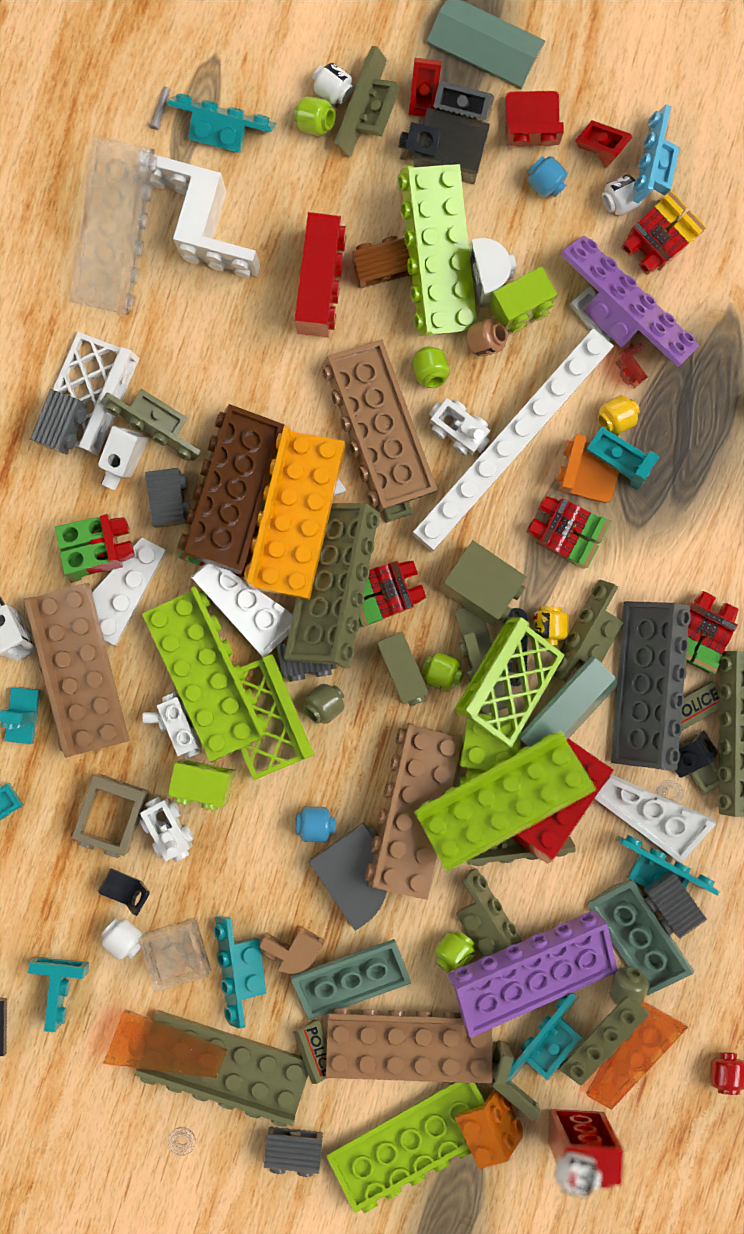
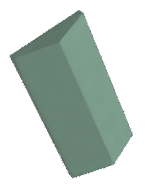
M446 0L437 15L427 40L428 45L521 90L545 43V40L462 0Z
M592 655L518 737L527 746L531 747L541 742L550 733L562 731L566 739L570 738L617 687L616 677Z
M631 879L611 886L590 900L587 905L591 911H596L607 923L611 941L628 967L638 968L649 981L648 996L694 974V970L671 935L667 933L656 913L651 910L634 880Z
M395 939L291 976V981L308 1020L331 1013L334 1009H342L411 984Z

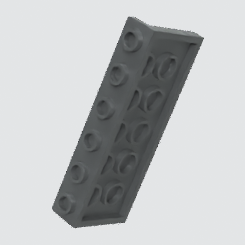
M624 601L622 620L624 623L622 624L611 763L660 770H677L680 759L679 740L682 732L681 714L684 705L683 688L686 677L685 663L688 650V625L691 620L689 605L668 602Z

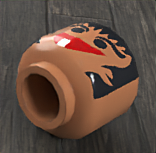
M494 318L476 322L468 329L467 344L472 352L480 357L498 353L506 345L508 338L507 330L501 322Z

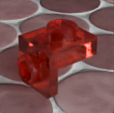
M642 342L637 346L631 343L619 352L621 357L616 362V365L621 370L620 376L627 385L631 384L634 389L648 378L634 358L645 347Z

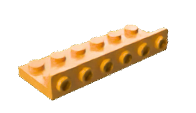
M284 426L283 433L278 434L276 440L277 457L272 460L270 465V475H272L270 485H266L263 500L266 503L264 511L259 512L257 527L260 528L258 536L253 538L251 544L253 557L251 564H247L244 573V579L247 580V584L251 589L310 600L345 451V441L293 432L288 426Z

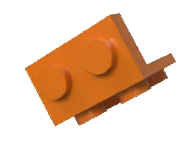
M576 433L571 440H567L563 455L567 456L565 465L560 466L556 479L557 482H560L558 491L608 503L612 500L619 472L588 453L586 449L590 443L585 442L587 436Z
M495 1088L483 1106L460 1112L455 1117L479 1170L508 1162L523 1137L522 1123L516 1118L511 1102Z

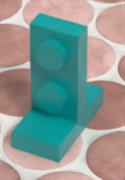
M602 426L586 449L588 453L631 479L630 485L638 490L660 457L652 451L648 455Z
M11 687L9 709H0L1 728H6L4 741L34 744L41 690Z
M35 957L29 962L28 974L50 976L44 1025L45 1032H56L61 1024L65 1023L67 1007H63L64 996H68L70 980H67L66 977L83 979L89 973L90 962Z

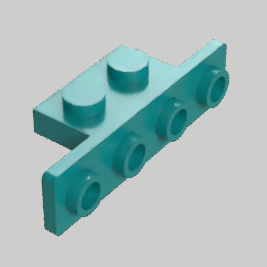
M177 93L176 96L169 98L167 101L169 106L192 112L189 140L238 153L242 151L246 126L266 132H272L276 126V123L269 121L270 117L261 114H254V117L244 115V110L235 107H228V110L218 108V103L208 100H202V103L192 101V96Z
M618 835L616 841L639 853L627 875V878L630 880L633 879L634 882L646 887L663 874H666L667 871H672L685 889L689 881L718 896L720 891L713 887L715 881L702 874L696 878L689 874L691 868L676 861L672 865L665 861L667 855L654 848H651L650 852L640 847L642 842L630 835H627L626 839Z
M216 916L214 935L218 940L219 952L217 959L219 966L222 968L223 975L221 989L226 998L225 1018L230 1026L241 1029L245 1027L242 1000L266 994L261 948H259L260 940L253 938L234 943L231 918Z
M575 993L561 997L555 1005L558 1009L552 1017L546 1016L539 1024L538 1028L541 1031L534 1039L529 1037L522 1045L521 1050L523 1053L517 1060L514 1058L506 1083L511 1082L526 1063L530 1064L548 1081L583 1039V1036L563 1019L579 999Z

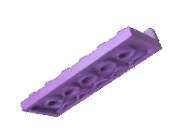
M591 911L566 923L558 924L556 927L545 932L535 934L522 942L510 945L506 949L492 955L485 956L467 966L459 967L455 971L448 973L447 977L454 988L465 1030L469 1037L472 1038L611 976L618 969L608 925L596 911Z

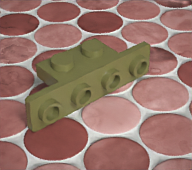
M371 46L369 54L365 58L361 75L356 82L350 104L346 108L345 117L336 135V147L348 157H351L360 133L382 137L401 88L397 82L380 80L387 59L377 46Z
M139 390L130 406L108 392L101 399L100 403L104 405V409L114 416L120 415L128 420V424L138 431L144 430L152 435L151 438L156 443L162 446L168 445L174 449L175 454L180 458L194 461L199 457L201 450L178 436L187 417L145 390Z
M600 579L593 587L587 602L579 612L576 622L560 649L564 657L553 674L554 677L567 681L578 660L586 663L592 655L602 663L624 623L606 611L618 586Z
M463 607L456 609L455 615L463 640L459 642L463 658H468L470 668L466 669L470 682L491 648L492 642L486 622ZM497 681L493 687L495 698L506 696L503 681ZM507 700L496 702L497 711L508 708ZM485 704L481 707L483 713L491 712L490 704Z
M568 837L556 856L561 857L566 856L568 853L576 852L575 844L571 837ZM508 838L466 862L468 865L484 866L489 862L510 863L514 859L526 858L536 860L539 858L513 839Z
M477 868L471 870L463 879V883L475 902L460 909L456 915L482 957L492 955L506 949L510 945L522 942L515 925L509 921L500 901L495 898L488 887L485 877L480 874Z
M625 996L561 1064L560 1071L577 1084L583 1085L607 1059L613 1056L616 1049L631 1037L634 1030L648 1017L649 1011L630 996Z

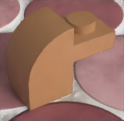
M300 926L291 945L266 932L259 948L263 949L262 953L273 960L279 958L282 960L278 971L295 974L306 970L312 965L323 946L324 939Z

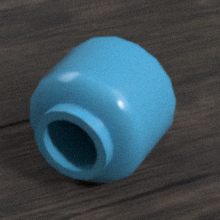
M542 156L527 171L530 174L528 183L543 198L548 197L550 194L556 197L567 186L563 182L567 178V171L554 157H547L545 159Z
M305 806L302 808L301 813L296 814V835H300L301 840L304 842L324 843L328 840L329 833H335V817H330V812L326 807Z

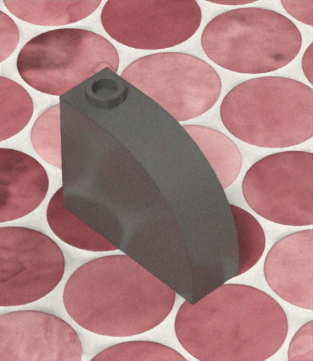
M364 822L309 860V863L355 931L376 915L387 894L386 890L367 886L368 880H365L367 866L369 863H373L375 854L371 852L373 839L379 835L372 825L367 827Z

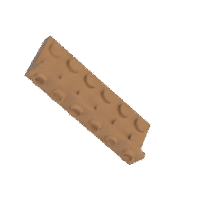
M383 339L328 355L323 363L322 373L327 382L330 381L333 390L331 391L332 401L336 407L339 406L342 414L340 422L345 432L348 431L350 436V450L352 455L358 458L360 464L358 468L359 475L369 488L368 499L371 506L375 507L380 513L387 508L435 493L438 489Z
M84 583L37 597L25 598L24 613L30 621L32 629L31 640L38 652V667L44 676L45 694L50 699L52 707L51 717L53 723L57 726L59 734L58 745L64 757L67 758L130 741L90 584Z
M411 723L404 724L403 728H399L396 737V744H399L397 755H393L390 763V771H393L391 782L388 781L384 790V798H387L385 809H381L378 816V825H381L379 836L374 837L371 852L375 853L373 863H369L366 869L365 880H368L367 886L428 900L437 853L415 811L423 803L429 800H436L443 796L448 789L452 788L463 738L417 727Z
M334 1009V1014H328L326 1078L492 1084V1029L470 1038L465 1030L463 1019L460 1018V1013L444 1012L443 1018L432 1017V1012L417 1011L416 1017L405 1016V1011L390 1010L389 1016L378 1015V1010H361V1015L350 1014V1009Z

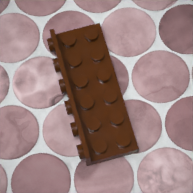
M228 404L224 412H219L215 422V427L219 429L216 436L212 435L207 448L208 451H211L209 460H204L200 475L204 476L202 485L197 484L192 499L197 500L195 508L189 509L185 524L189 525L187 534L182 533L177 549L181 550L179 559L185 560L188 556L238 574L243 572L262 506L264 490L270 478V465L276 457L277 436L279 433L282 434L285 424Z

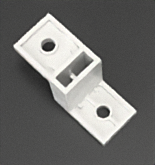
M141 151L138 162L149 184L157 188L171 187L176 192L186 195L173 238L183 259L194 264H198L199 261L209 264V267L219 271H224V268L230 269L236 275L244 278H250V275L258 277L260 264L255 250L213 239L227 193L221 173Z

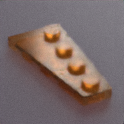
M125 1009L103 1064L217 1078L227 1049Z

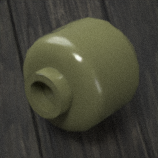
M320 684L305 697L306 706H304V711L314 723L328 724L344 710V694L335 685L331 687L328 684Z
M623 967L614 974L609 994L616 1005L625 996H630L642 1005L649 989V981L638 968Z

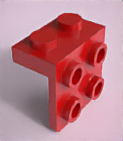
M510 91L506 94V146L550 147L560 145L564 134V122H560L559 93L557 91Z

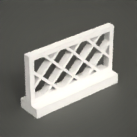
M77 332L53 390L61 393L69 390L70 395L77 398L73 388L86 382L90 394L79 398V400L85 403L92 399L95 407L93 412L88 414L82 423L84 433L80 442L76 440L75 446L98 456L115 417L104 409V405L100 401L106 392L122 401L140 358L129 349L119 348L80 332ZM83 341L91 343L94 352L81 358L79 350ZM110 351L116 353L117 356L114 363L105 367L101 355ZM97 358L100 369L87 374L84 363ZM80 366L83 377L71 382L68 376L70 370ZM103 375L105 379L103 388L94 392L90 380Z

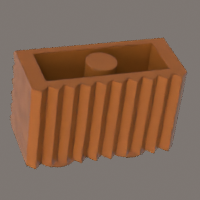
M390 236L384 238L381 244L372 246L371 243H363L358 245L355 251H352V259L360 288L410 276L407 267L410 257L404 238L398 239L397 236Z

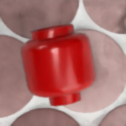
M720 1052V1058H714L711 1061V1085L717 1088L720 1094L740 1095V1091L744 1090V1061L737 1059V1053Z

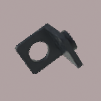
M411 122L407 131H402L398 144V148L402 149L400 159L404 160L408 151L434 157L437 152L441 131ZM419 134H429L433 140L432 145L428 148L421 147L417 141Z
M704 730L697 735L694 741L679 748L680 759L675 771L682 778L711 764L717 756L718 751ZM703 741L708 746L709 752L705 748Z
M115 869L108 871L98 889L99 894L125 904L135 916H138L150 894V891L141 880ZM141 892L140 900L135 905L136 898Z

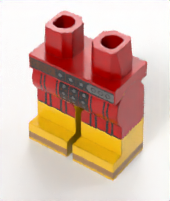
M672 190L632 227L627 236L628 238L621 246L629 256H632L640 249L646 257L640 261L639 266L646 275L657 269L660 271L664 268L666 264L686 249L706 229V226L691 210L682 216L687 206ZM682 216V218L673 227L667 230L673 223H675Z

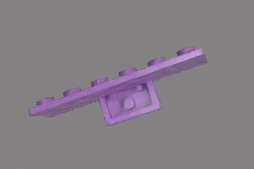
M583 235L562 251L560 255L599 292L583 311L621 348L640 331L677 367L698 348L699 344L695 341L694 336L690 332L684 331L671 314L664 312L651 295L644 293L631 276L622 272L612 258L607 257L600 251L595 241Z

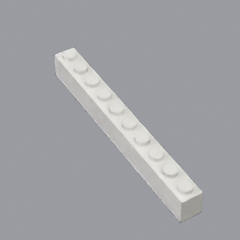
M593 328L413 531L412 535L433 553L614 346Z

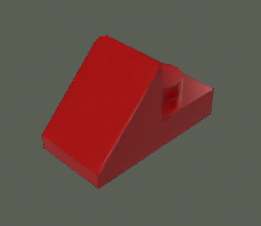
M415 58L408 115L435 118L436 109L434 102L439 85L442 61Z
M591 120L575 141L579 148L597 154L603 166L607 168L633 137L630 133Z

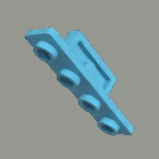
M667 104L659 112L655 111L648 121L649 133L643 143V147H645L644 155L639 162V177L636 179L633 187L635 190L633 201L636 203H640L653 189L663 195L671 190L680 147L664 139L671 106Z

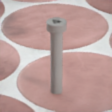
M164 87L153 121L149 123V127L159 130L160 128L159 122L170 92L168 87Z

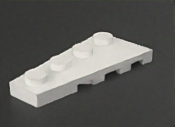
M141 538L133 547L135 557L123 561L122 568H114L92 592L103 638L115 646L118 645L167 550L144 538Z
M205 563L191 576L263 658L289 636L293 614L260 591L251 589L247 582L231 571Z
M612 774L595 797L597 801L680 863L685 860L716 825L715 819Z

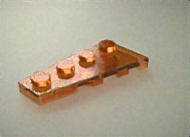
M646 1001L642 1003V1006L649 1011L648 1017L634 1030L631 1037L616 1049L613 1056L601 1065L586 1092L588 1097L611 1110L688 1028L685 1023Z

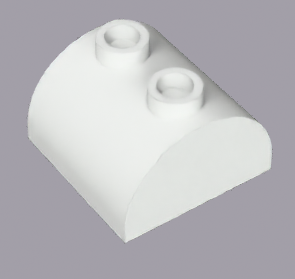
M478 238L471 240L469 252L472 277L481 308L489 306L493 292L505 286L508 279L513 278L516 262L514 255L508 254L506 249L497 241L489 238Z

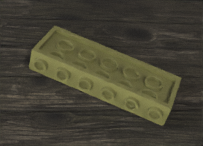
M332 503L310 600L296 598L284 656L285 660L300 663L336 664L342 668H350L351 659L354 656L355 637L359 629L361 606L364 603L366 580L369 577L371 554L374 551L376 528L379 525V512L367 503Z
M724 651L719 661L721 709L718 717L720 724V740L718 743V778L720 780L718 806L719 814L744 817V651Z
M157 1010L135 1076L140 1077V1080L144 1083H159L165 1085L172 1092L181 1093L184 1091L193 1094L192 1096L197 1100L208 1101L209 1099L218 1102L222 1108L228 1110L237 1108L245 1111V1114L252 1118H260L262 1116L271 1119V1122L277 1126L286 1127L287 1125L293 1126L308 1072L302 1056Z

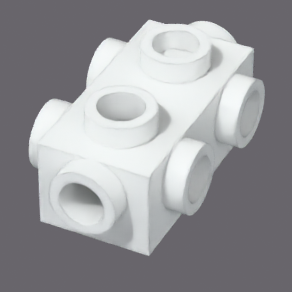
M447 398L443 404L438 401L429 413L432 416L430 424L433 427L431 430L442 439L447 436L455 442L453 447L463 455L467 453L473 455L476 450L481 453L490 442L487 438L490 430L487 428L488 424L479 416L473 418L465 412L467 408L456 399L451 401ZM449 416L454 422L452 425H447L443 419Z
M177 692L162 697L163 703L157 705L159 712H143V723H159L161 731L168 732L177 756L185 754L186 758L202 752L198 734Z
M157 797L144 804L147 809L140 813L142 816L140 823L147 834L151 833L155 841L152 845L158 857H163L165 862L172 858L174 862H177L188 856V850L193 846L191 841L194 840V836L187 825L183 827L178 817L181 816V811L176 802L170 803L168 798L161 801L160 797ZM163 811L166 814L165 821L158 819V812Z

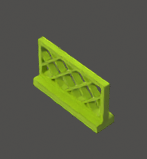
M522 617L507 619L454 708V711L459 715L468 717L507 747L513 746L564 657L562 652L529 628L528 625L530 623ZM524 634L531 638L533 650L522 652L520 641ZM542 651H547L554 656L547 667H542L540 656ZM533 654L536 669L526 671L523 656ZM517 657L519 673L509 675L507 663L510 658ZM537 673L538 685L535 689L529 690L527 675ZM520 676L523 692L512 694L510 679ZM503 680L506 696L495 698L493 687L497 681ZM524 696L525 707L522 712L516 713L513 698ZM507 700L509 715L498 717L496 702ZM490 704L492 719L484 721L477 714L483 705ZM510 719L512 730L508 737L501 733L499 721Z
M273 654L240 667L242 673L245 672L244 677L246 678L249 670L260 666L264 675L260 687L246 682L245 679L241 680L242 686L246 684L258 689L255 696L256 702L261 691L272 695L274 703L270 712L256 707L255 704L252 707L268 714L267 726L271 716L282 720L285 726L281 737L264 730L266 735L279 740L273 755L258 749L262 739L258 740L256 747L248 745L241 748L253 781L314 756ZM265 680H266V682H267V685H268L270 691H268V690H266V689H263V685H264V683H265ZM275 706L277 707L280 716L273 714ZM286 731L291 741L283 738ZM282 741L293 746L296 757L284 760L276 756ZM247 748L254 751L251 758L249 756ZM256 752L272 758L268 768L256 773L252 763ZM274 759L282 762L272 766Z

